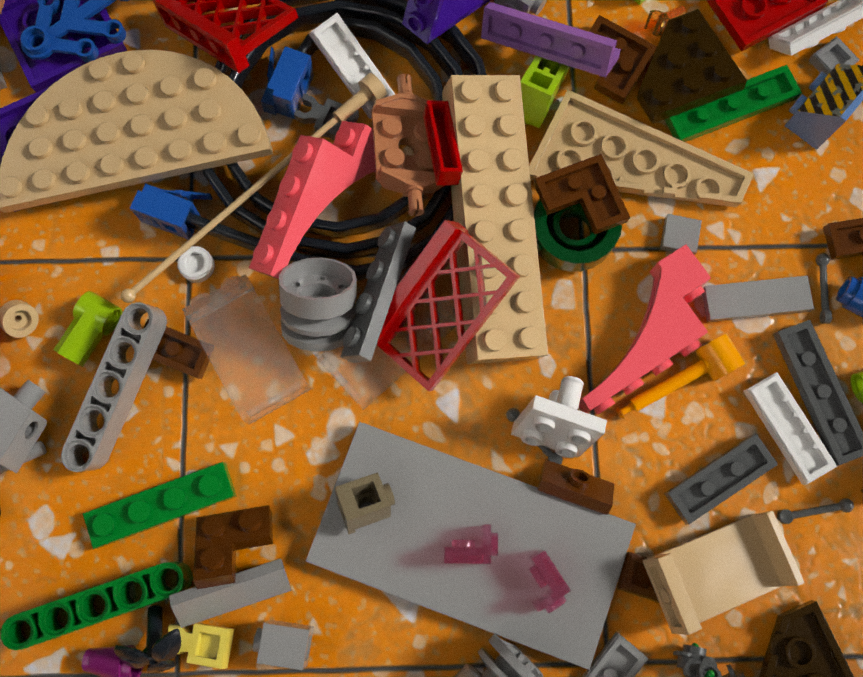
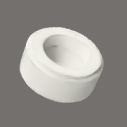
M192 246L178 258L177 267L185 279L193 283H200L207 280L213 274L215 263L206 249Z

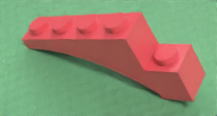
M342 121L333 144L323 138L300 135L293 149L292 158L285 176L280 182L273 207L267 216L266 225L259 243L254 249L249 269L279 279L281 271L288 265L298 244L318 215L351 184L367 174L376 173L373 129L363 123Z
M687 244L657 262L649 272L653 277L652 290L647 311L638 334L626 355L613 372L598 387L580 400L579 408L582 412L589 413L594 410L597 415L615 404L611 397L622 390L627 396L644 384L641 377L650 371L657 376L673 365L670 360L671 357L679 352L685 357L702 346L698 339L707 334L708 331L688 303L705 293L702 286L711 277Z

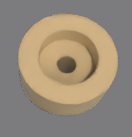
M12 300L0 308V328L10 336L16 338L25 337L36 329L39 316L35 308L27 302Z

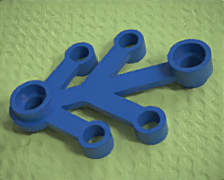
M37 0L39 9L35 25L27 27L22 32L20 40L23 52L34 60L46 59L54 52L78 55L82 61L91 62L96 60L99 55V50L91 39L82 38L79 41H72L60 38L72 32L106 36L111 43L118 44L125 40L126 30L122 23L116 19H111L107 22L88 20L116 0H89L80 7V0H64L63 8L60 0H54L50 5H46L49 0ZM62 8L60 20L50 26L52 15L58 13ZM113 29H119L116 34H110ZM91 47L88 53H82L85 48Z

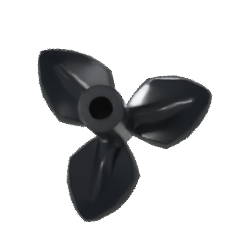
M158 605L150 606L147 610L146 648L141 651L136 648L116 645L114 652L124 664L134 669L149 665L147 672H163L175 667L174 661L170 659L176 657L181 648L180 631L177 628L162 637L163 608Z

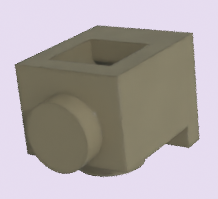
M378 472L335 487L336 502L348 535L355 533V529L391 517V506L395 505L394 495L389 483L382 484ZM365 502H369V503L372 504V505H369V506L360 508V506H361L363 503H365Z

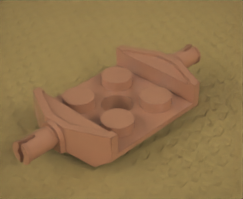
M401 74L397 77L398 94L376 100L371 110L376 180L384 189L403 193L404 197H408V214L413 216L415 212V216H420L424 213L422 194L434 193L444 187V185L436 186L423 119L427 100L412 93L411 76L407 74L405 80V74ZM399 145L410 147L414 155L404 154L399 149Z

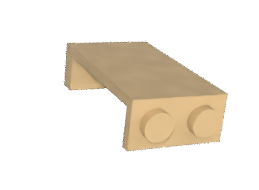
M773 511L752 514L642 560L672 634L690 635L701 630L700 623L782 586H799L805 583L800 573V564L791 553L784 537V528Z

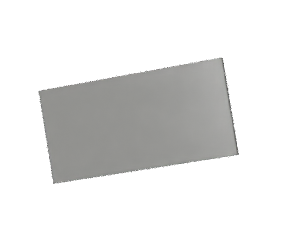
M359 422L306 562L590 670L636 524L537 490L538 487ZM378 472L382 484L389 483L394 495L395 505L391 506V517L355 529V533L348 535L336 502L335 487ZM365 502V503H363V504L360 506V508H363V507H366V506H369V505H372V504L369 503V502Z

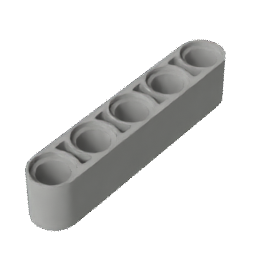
M136 302L128 305L122 312L63 446L61 459L68 470L73 472L97 470L107 463L166 329V315L158 307ZM147 312L149 323L142 329L140 319ZM132 345L134 357L128 362L126 360V351ZM117 379V381L119 382V391L114 396L111 391V386L113 381ZM100 413L104 416V425L101 429L97 426V417ZM84 447H87L89 451L87 463L82 458Z

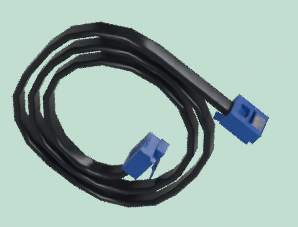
M327 0L280 1L286 3L291 7H296ZM335 0L295 8L298 15L295 21L246 55L250 65L246 69L238 73L217 60L215 68L229 76L232 81L242 88L246 77L268 47L300 27L323 23L338 13L354 37L375 40L407 59L430 89L433 100L443 101L441 80L415 44L424 48L432 55L448 78L451 75H463L461 67L438 38L426 44L402 24L408 0ZM279 15L267 16L266 19H273ZM258 18L247 19L243 23L257 21ZM454 25L439 36L451 44L473 75H487L483 59L457 26ZM253 33L240 35V39L245 40ZM309 34L297 50L284 47L275 69L274 48L271 47L267 73L268 84L261 99L264 112L275 116L278 113L295 119L294 113L296 109H300L304 93H307L314 77L311 57L319 49ZM238 162L227 164L229 172L244 192L253 186L238 165ZM215 168L204 169L203 175L227 208L235 200L217 177ZM145 183L143 190L137 191L130 209L142 223L189 240L195 230H201L211 221L201 217L191 200H212L213 197L210 193L183 190L170 191ZM444 185V187L435 191L424 208V213L420 216H415L407 222L416 227L414 234L430 224L450 193L451 185ZM258 191L249 198L254 207L267 215L274 202L259 194ZM403 196L379 213L339 222L315 219L306 233L339 238L381 229L409 210L408 197ZM452 204L434 232L409 249L402 271L415 262L444 220L454 221ZM239 206L231 213L234 218L262 234L266 225L265 220L242 206ZM218 224L207 233L251 251H254L260 238L222 224ZM303 236L296 249L302 252L350 259L377 253L379 237L345 244ZM294 251L288 264L311 257ZM371 263L357 266L347 264L355 271L357 281L367 279L366 273Z

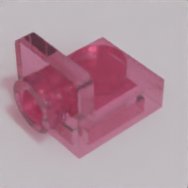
M491 524L481 525V548H475V540H452V547H444V563L491 564V556H498V533H491Z
M540 549L529 557L533 566L528 570L538 586L542 589L547 585L549 591L531 603L538 612L545 609L547 613H550L567 601L564 595L571 590L546 551Z

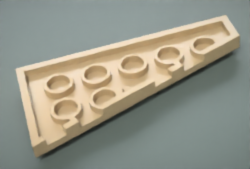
M568 89L529 165L530 180L534 181L535 178L602 154L619 192L729 207L739 206L754 175L752 172Z

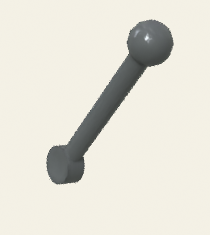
M822 253L817 255L815 259L820 271L822 310L819 319L821 324H830L832 312L829 310L827 265L830 262V258L827 254Z
M510 408L506 413L507 419L511 422H514L520 415L519 410L516 408ZM538 446L548 457L547 460L562 464V456L556 452L553 453L548 447Z
M843 498L836 504L791 512L788 509H783L777 513V519L782 524H789L796 518L841 510L849 513L853 510L854 503L848 498Z

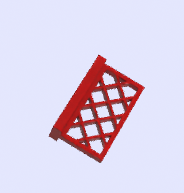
M152 0L165 27L238 73L250 66L246 58L248 53L298 18L296 9L280 0H197L195 3L189 4L187 3L194 0ZM260 3H261L260 6L247 8V5H254V4H260ZM238 7L237 10L224 12L225 9ZM215 11L213 14L202 15L203 12ZM279 15L273 19H266L267 16ZM258 18L257 21L243 23L244 20ZM234 22V25L221 26L222 23ZM253 33L245 40L240 39V35Z
M444 220L397 285L377 346L427 391H433L519 279L520 275L468 234V230L459 222ZM465 242L474 250L475 266L458 268L456 253ZM482 257H483L486 261H488L490 264H485V265H483V264H482ZM450 262V269L444 270ZM496 268L507 277L497 290L485 291L483 269ZM476 270L478 292L461 294L459 273ZM451 274L453 295L437 297L436 280L440 275ZM428 292L429 298L423 299ZM493 295L487 303L486 296ZM479 297L480 313L475 320L464 321L461 299ZM454 300L456 322L439 323L438 301ZM430 303L432 324L416 326L414 310L419 304ZM407 321L408 327H403V325ZM471 324L465 332L464 325ZM457 325L458 342L453 348L442 349L440 327ZM432 328L435 350L418 351L416 330ZM398 332H409L411 352L400 353L390 344ZM443 353H449L443 361ZM435 354L437 370L431 378L427 377L420 370V355ZM411 356L412 362L409 361L406 357Z

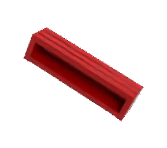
M427 100L423 119L436 186L458 185L463 169L449 102Z

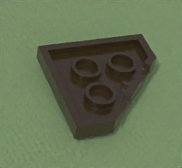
M699 9L668 20L639 88L637 100L651 123L654 124L741 91L745 88L747 80Z
M810 600L777 616L759 677H854L817 601Z

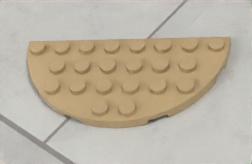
M132 50L115 53L93 60L69 72L43 92L26 111L10 137L0 166V211L3 213L273 155L271 141L264 122L250 99L234 81L217 68L202 60L171 51Z

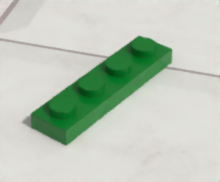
M784 65L748 79L745 88L741 91L664 120L674 138L687 142L798 99L802 92L788 65Z
M221 462L83 513L92 547L93 549H99L237 497L227 465L225 462Z

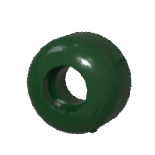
M539 199L534 210L538 253L549 265L559 270L581 272L594 268L609 256L621 235L622 224L594 235L580 203L547 215ZM565 217L578 218L589 227L590 235L581 240L570 239L561 231L559 221Z

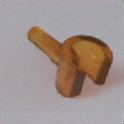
M681 5L668 12L651 10L644 29H654L653 35L661 36L668 20L685 13V7Z

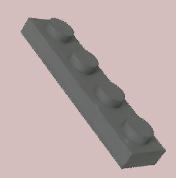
M406 221L386 227L378 238V252L375 260L367 270L366 278L368 280L365 289L356 301V314L352 326L347 330L343 338L344 349L341 358L351 363L372 360L416 227Z
M811 320L774 333L775 341L820 439L836 465L839 466L862 457L863 431Z

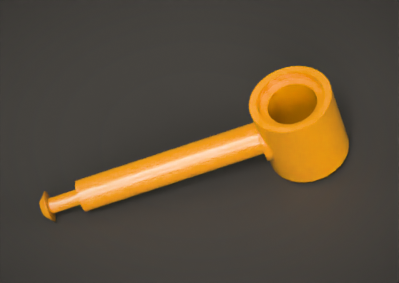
M726 333L695 351L699 357L698 362L629 400L630 404L621 409L617 407L616 413L619 418L625 419L623 415L635 410L638 412L706 373L710 375L714 382L746 363Z

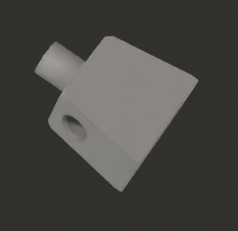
M27 380L14 396L0 388V465L14 473L19 471L47 425V420L32 410L46 392L30 380Z

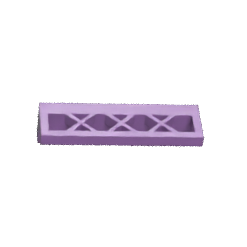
M489 2L484 7L482 39L605 78L619 59L621 49L615 48L617 40L493 2Z

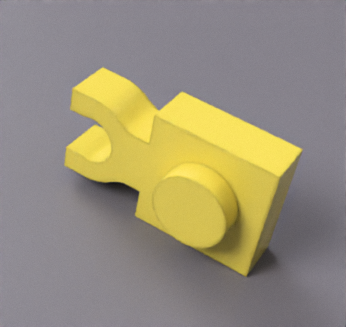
M195 623L193 631H191L187 626L181 628L179 624H169L167 632L177 628L180 631L181 648L177 655L188 652L186 663L218 669L228 668L235 629Z

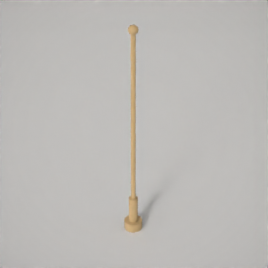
M368 73L358 82L360 90L333 112L334 117L311 135V137L320 138L338 122L341 124L342 121H346L369 100L375 103L376 100L386 96L387 91L382 82L374 74ZM292 152L131 289H124L121 292V299L126 303L133 302L136 294L284 169L290 163Z

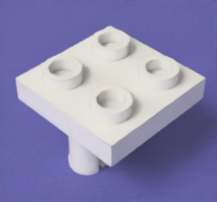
M566 376L561 381L560 390H554L550 393L549 400L535 395L514 421L511 435L521 438L528 445H542L551 448L562 457L578 458L604 435L607 420L578 410L584 382L577 377Z

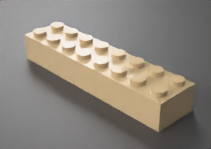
M451 75L442 90L443 101L449 102L463 169L459 184L451 185L454 221L459 222L468 230V234L520 275L519 279L465 348L467 364L535 360L547 356L548 348L520 75ZM465 242L457 252L458 268L475 266L474 250ZM482 257V264H483V265H485V264H490L488 261H486V260ZM496 268L483 269L485 291L497 290L507 278ZM476 270L459 273L461 294L478 292ZM493 295L486 296L487 303ZM479 297L461 299L463 320H475L480 313ZM471 324L464 325L465 332Z

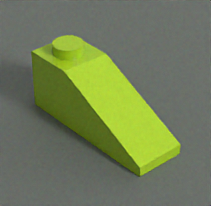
M535 56L520 81L525 124L540 128L570 66Z

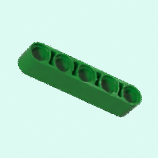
M183 562L161 563L11 616L3 623L0 631L1 640L8 649L22 650L167 600L170 595L190 588L193 581V572ZM169 569H174L179 576V582L175 589H170L165 583V575ZM133 582H137L142 588V596L138 602L131 599L129 595V589ZM97 595L103 597L105 601V609L102 614H98L93 607V602ZM61 608L66 610L68 614V621L65 627L61 626L57 620V615ZM24 621L31 628L28 639H25L21 633Z

